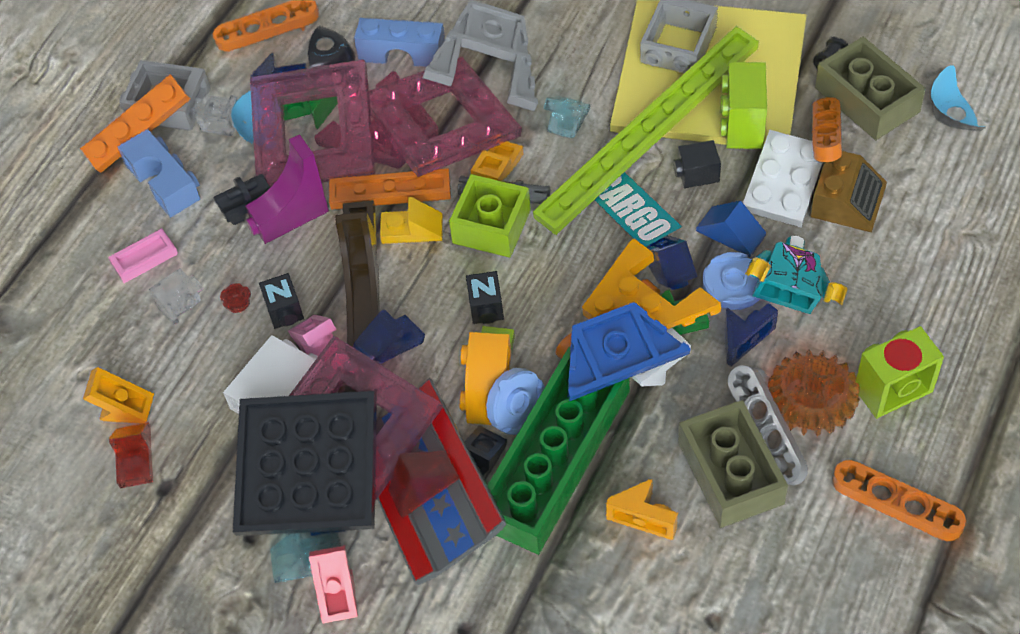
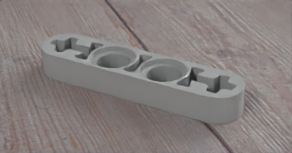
M740 365L735 367L728 376V385L736 402L744 401L787 484L794 486L801 484L808 473L807 463L762 375L758 370L749 366ZM743 375L750 376V379L747 381L749 389L740 386L744 381ZM750 391L756 392L758 394L751 395ZM759 401H764L767 406V412L763 418L757 420L753 415L754 405ZM778 430L781 433L782 442L780 446L772 449L768 445V436L772 431ZM783 455L788 463L795 464L796 467L792 469L793 476L785 475L784 472L788 469V466L784 459L776 458V456Z

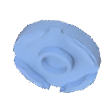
M727 252L714 257L703 271V290L720 301L722 308L728 310H742L753 306L760 300L752 296L758 278L745 274L752 259L748 258L747 254L741 252Z
M513 368L504 372L494 382L486 403L487 417L493 427L508 435L518 434L545 388L542 380L538 379L535 373L525 368Z

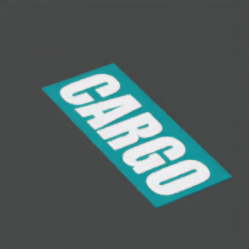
M625 172L595 199L632 238L645 247L682 227Z

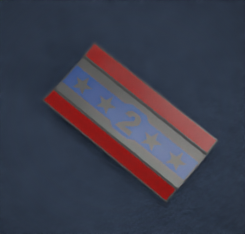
M429 377L414 391L412 396L383 415L376 423L375 495L414 583L417 585L436 578L494 538L507 525L433 380Z

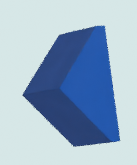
M741 200L712 206L696 227V232L738 252L747 254L748 257L753 255L766 236V231Z

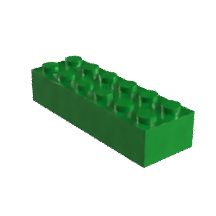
M570 346L487 485L507 523L496 536L537 555L541 553L630 392V378L569 401Z

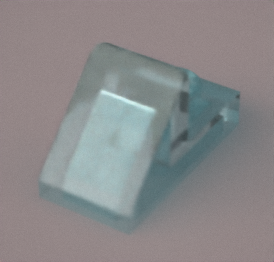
M546 97L543 109L551 111L547 128L548 132L571 139L574 138L586 118L591 104L567 97Z
M299 532L288 534L270 549L274 583L313 576L309 553L311 551L341 546L338 533L303 539Z

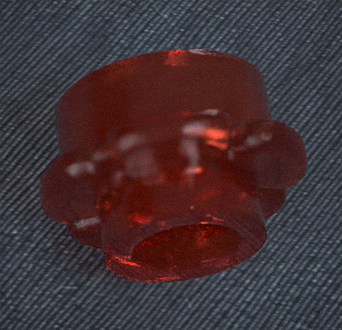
M240 283L229 285L220 294L223 306L230 312H242L250 304V289L246 286L243 287Z

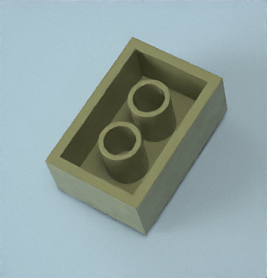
M864 36L818 64L815 88L826 98L839 99L841 111L875 141L920 113L926 90L922 84Z
M743 400L679 422L678 443L720 528L785 505L788 484Z

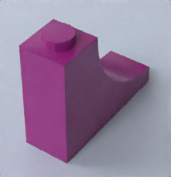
M300 134L289 139V158L278 180L262 196L246 205L250 217L246 219L247 226L253 236L259 234L264 244L329 212L314 154Z

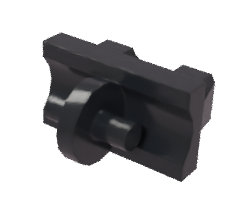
M262 173L243 182L241 177L233 179L235 187L213 197L228 223L231 222L232 225H237L243 222L246 217L245 214L248 213L246 205L258 199L271 188Z

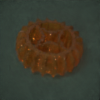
M809 348L805 356L796 351L792 359L784 357L781 361V366L776 365L771 378H769L768 387L784 420L789 421L788 427L790 431L798 426L801 428L803 436L808 430H814L815 435L818 437L822 429H825L831 435L835 430V426L843 429L847 419L851 420L860 400L859 383L855 382V372H848L849 366L847 362L838 364L837 355L829 359L825 357L824 350L819 355H813ZM799 379L800 384L795 385L793 390L787 391V387L793 381ZM839 394L840 399L833 405L828 406L827 401L832 399L833 395Z

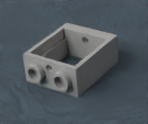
M660 0L641 40L640 63L685 73L705 55L717 27L718 7L691 0ZM665 24L702 32L695 50L689 51L657 43Z
M140 60L136 70L131 74L126 91L120 97V107L123 109V112L146 95L151 86L158 85L167 76L172 75L191 99L159 126L192 131L210 91L205 70Z

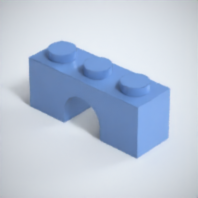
M360 18L354 41L359 62L386 64L390 50L399 49L407 52L412 57L414 66L427 67L433 60L437 50L444 43L445 34L443 23Z
M146 129L118 146L125 166L139 182L157 175L149 180L148 184L155 201L170 218L200 200L197 191L199 186L197 178L191 171L186 172L184 170L181 160L175 153L170 155L166 143L160 136L155 138Z

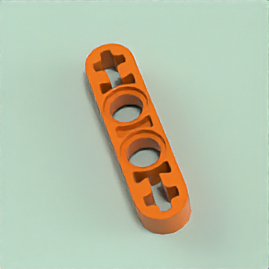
M291 0L223 23L214 29L213 39L221 51H233L312 24L318 19L319 10L315 0ZM308 8L309 11L303 13V9ZM282 15L286 17L282 23L276 24L272 22L277 16ZM257 24L260 26L255 32L250 33L246 31L251 25ZM229 35V39L224 40V36Z
M821 98L813 103L814 159L819 162L835 161L842 156L840 101L837 98Z
M844 460L835 467L832 480L833 486L841 494L938 539L954 541L961 536L966 524L965 514L958 507L857 461ZM849 473L855 475L854 479L850 483L845 482L844 476L846 477ZM865 479L869 480L866 491L861 490ZM876 486H884L890 490L892 496L888 499H878L872 493V489ZM909 501H917L923 505L925 511L919 515L911 514L905 508V504ZM931 509L936 511L932 522L928 520ZM947 518L954 520L950 528L943 526Z

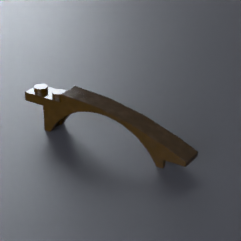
M374 201L343 203V214L335 215L345 282L347 347L344 373L338 385V393L375 391L378 399L380 303Z

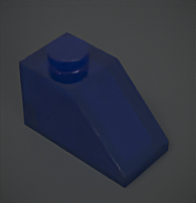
M667 235L646 247L654 255V262L648 265L658 284L675 290L689 284L688 280L697 277L686 240Z

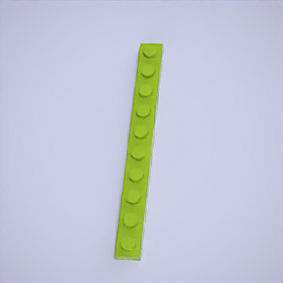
M737 26L732 29L533 211L534 219L554 235H557L722 82V75H728L729 62H744L758 49L759 41Z

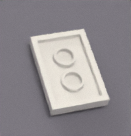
M769 130L743 204L751 214L802 227L824 162L814 159L812 141Z

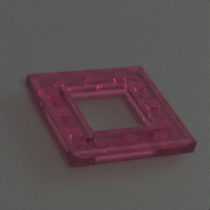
M463 57L458 58L451 86L423 78L424 70L360 94L361 104L417 177L521 136V126ZM452 92L475 122L429 139L406 109Z
M364 59L250 78L256 176L262 173L270 187L273 186L282 174L289 158L286 152L283 105L338 96L341 147L312 151L321 183L329 182L331 178L376 174L367 64Z
M333 336L289 396L337 393L343 383L356 392L375 391L377 394V405L392 414L376 436V501L443 406L436 399L336 336Z

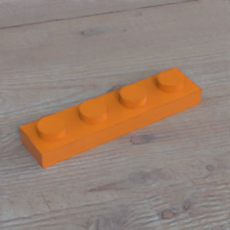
M169 75L80 149L94 168L102 173L121 157L118 146L146 129L150 132L153 131L191 98L176 79Z
M449 168L329 179V204L331 210L343 209V203L374 201L375 206L408 203V197H413L421 202L451 199Z

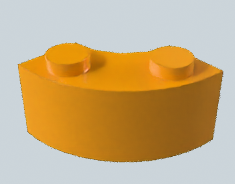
M469 332L468 345H462L461 365H466L465 391L460 393L459 406L460 410L466 411L467 424L492 425L487 417L486 403L494 382L504 372L510 370L512 352L509 334Z

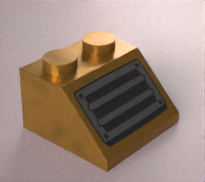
M842 151L841 158L825 162L814 193L811 217L872 233L887 181L861 155Z

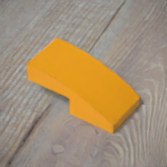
M496 138L488 151L483 150L471 169V174L498 181L504 180L523 156V146Z

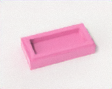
M161 228L109 256L108 259L123 283H126L178 255V252L165 231Z

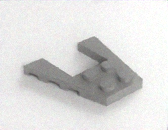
M470 0L457 19L455 26L446 36L444 43L435 53L433 60L426 67L423 78L451 86L460 47H465L514 62L507 103L535 111L538 99L535 98L534 94L535 80L534 76H531L530 66L532 61L531 55L527 51L528 37L524 16Z

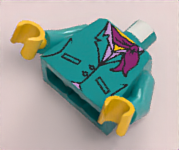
M790 236L786 239L785 243L776 242L772 250L762 251L749 262L745 273L748 276L751 275L758 278L752 294L753 297L807 314H811L821 298H824V302L834 300L839 305H843L848 288L840 283L830 282L824 268L821 267L820 256L815 252L805 250V241L799 236Z

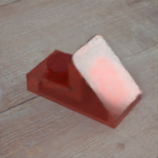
M149 422L116 428L109 437V443L115 452L116 483L119 488L153 483L151 429Z

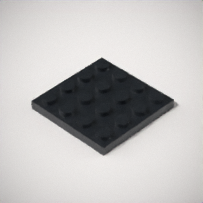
M375 391L240 399L232 533L236 536L375 529L377 394Z

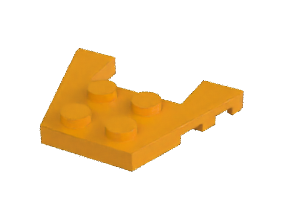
M633 238L584 303L582 311L583 316L589 320L635 302L647 312L651 319L658 320L666 328L670 329L680 324L686 327L696 323L695 318L707 313L710 316L718 314L721 311V302L699 287L677 305H672L635 277L636 274L654 262V255L651 250Z

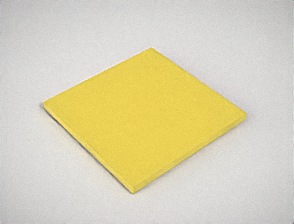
M637 0L611 118L610 132L620 133L684 74L640 63L641 40L660 0ZM717 6V27L706 53L736 26L758 40V49L744 62H766L767 116L764 144L769 130L790 135L807 14ZM665 24L657 43L694 51L702 32ZM722 82L662 138L698 142L714 140L716 144L726 145V136H721V118H726V116H722V113H720L721 95H727V93H722Z

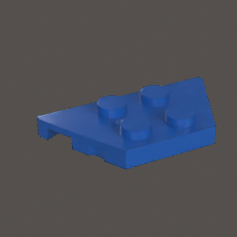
M635 302L573 325L571 330L568 399L572 401L689 355L691 349L688 344L679 342L667 332L668 328L658 320L651 319L647 312Z

